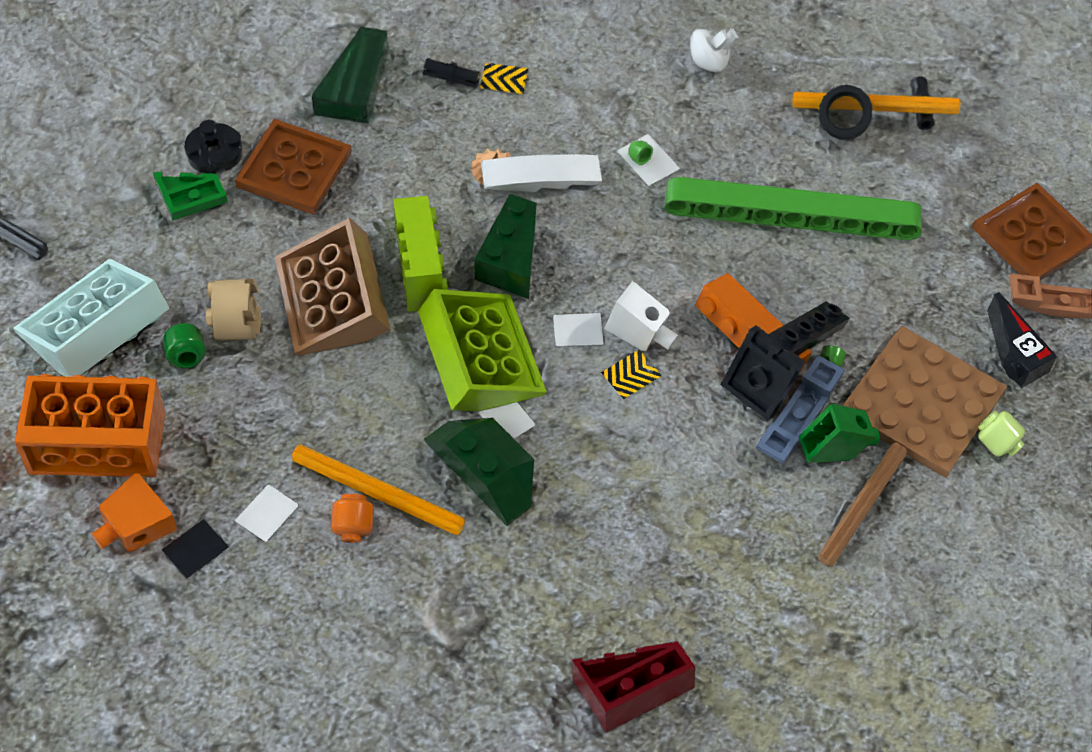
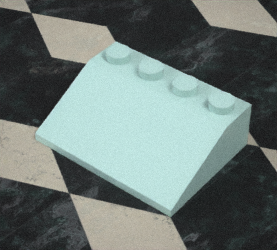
M108 259L13 329L61 375L66 377L73 375L84 376L92 366L100 360L110 357L116 348L134 339L139 331L147 325L158 321L161 315L170 308L153 279L112 259Z

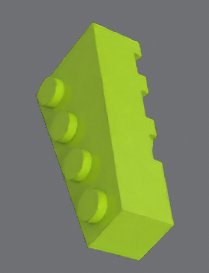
M428 196L393 199L407 312L418 311L433 289L448 290L447 280L442 278V272H444L443 254L438 253V248H441L439 230H434L433 225L437 224L436 208L430 207Z

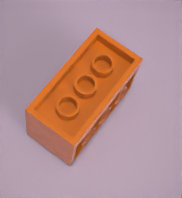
M41 374L39 376L27 375L14 442L27 473L36 475L131 477L138 472L141 477H157L166 413L157 379H150L144 376L118 378L115 376L85 377L83 375H73L66 377L50 374Z

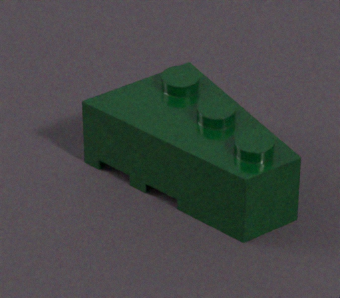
M509 194L475 257L474 280L529 299L537 203Z

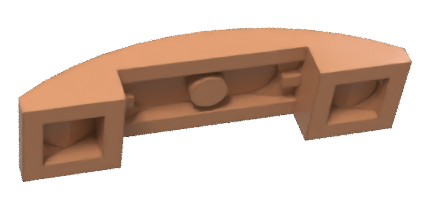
M1010 274L1011 300L1017 305L1050 316L1092 318V290L1040 284L1039 276Z

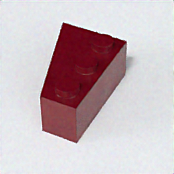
M678 641L635 648V652L615 655L614 652L605 653L603 658L586 661H583V658L572 659L573 682L606 733L695 688L696 666Z

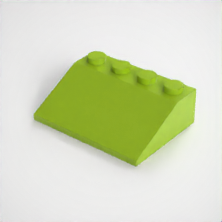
M433 289L419 308L418 314L452 411L478 412L544 396L547 393L510 294Z

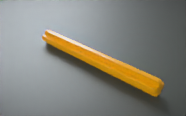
M795 91L793 93L792 105L794 108L819 109L820 103L827 93ZM867 94L872 103V111L957 115L960 112L961 102L959 98ZM850 96L837 98L830 107L831 110L863 111L861 104Z
M302 444L297 445L293 450V462L454 535H459L465 526L464 517Z

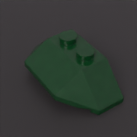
M493 417L448 421L425 438V442L506 526L531 508L534 458Z

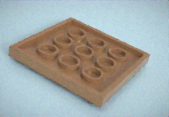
M901 325L842 406L864 410L869 416L872 427L879 430L881 440L890 445L899 443L907 449L906 455L947 478L979 431L978 426L990 415L1007 386Z

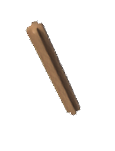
M893 443L820 551L818 560L828 567L835 564L907 453V449L904 446H901L899 443Z

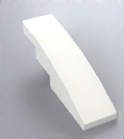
M530 155L489 159L481 162L484 189L537 192L540 188L567 189L571 185L597 186L602 182L598 155Z

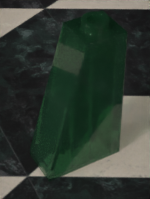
M360 27L313 92L312 106L314 116L369 123L389 51L387 30Z

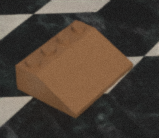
M350 218L275 256L294 353L297 356L364 343L391 330L368 234Z

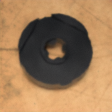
M213 120L202 121L199 127H196L188 134L184 143V150L189 164L201 173L216 174L215 170L225 168V171H228L239 163L243 155L240 133L229 125L215 123ZM213 145H217V146H219V148H220V149H213L212 151H208V150H209L208 147L213 146Z

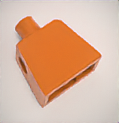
M136 472L100 504L98 509L105 524L92 532L91 535L101 549H104L118 539L128 552H133L177 530V526L172 512L141 475Z

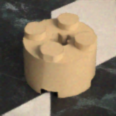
M254 278L209 281L208 296L211 299V308L206 309V323L208 327H213L215 340L257 339L256 334H260L261 307H257L256 298L253 294L259 293V288Z

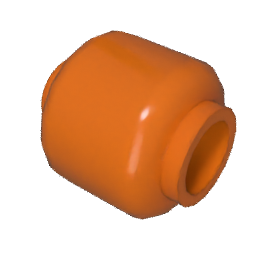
M341 495L340 499L332 505L331 531L341 536L342 542H361V537L370 535L373 530L374 506L369 501H366V496Z

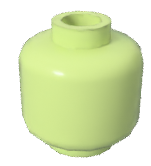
M996 410L993 411L978 426L980 429L978 434L979 440L997 457L1003 456L1006 453L1013 456L1024 446L1021 439L1025 435V429L1007 411L1000 413Z

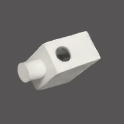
M633 281L616 301L604 328L606 331L642 351H647L654 341L669 350L678 337V334L664 326L670 315L669 310Z

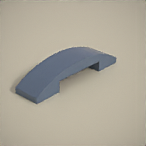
M818 355L775 423H771L756 445V449L783 464L800 444L798 436L819 416L844 374L845 369Z

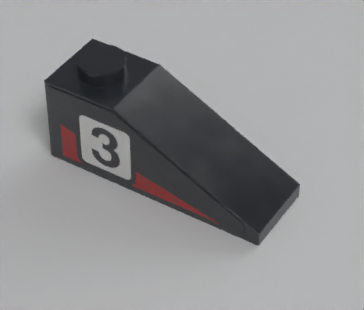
M1000 292L995 293L987 312L1000 361L1008 377L1023 388L1048 374L1057 356Z

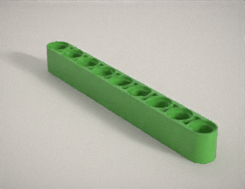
M675 177L667 183L665 210L676 216L900 240H914L922 234V207L916 202Z

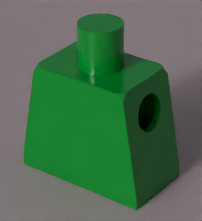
M830 404L798 437L807 463L852 460L867 446L877 445L880 433L877 428L872 427L869 416L864 410Z

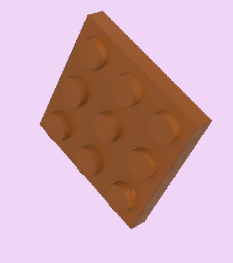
M273 119L236 177V187L315 215L351 155V145Z
M1038 183L1033 184L974 221L972 226L1019 274L1039 276L1040 281L1092 248V234Z

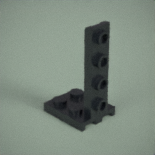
M825 301L770 334L757 325L750 328L720 385L765 420L769 421L774 418L805 363L798 355L844 328L850 318L842 313V310L837 305Z

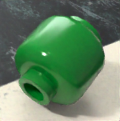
M189 323L176 324L171 326L163 336L165 356L174 367L182 369L191 368L203 360L206 347L203 335L195 325Z

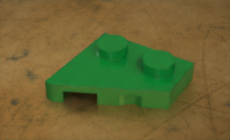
M160 171L153 172L154 180L172 221L228 202L227 194L217 174L203 173L195 175L193 173L180 172L179 177L163 176V173Z

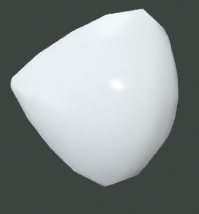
M696 28L692 33L690 41L693 62L698 67L712 72H720L726 68L731 54L730 46L739 38L734 29H730L727 33L725 30H721L716 34L710 30Z

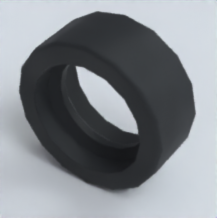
M840 85L832 88L823 97L819 106V119L823 129L830 136L839 140H851L861 136L868 129L872 120V103L869 96L862 89L853 85ZM842 96L855 98L863 109L860 122L850 129L836 127L829 117L831 104Z

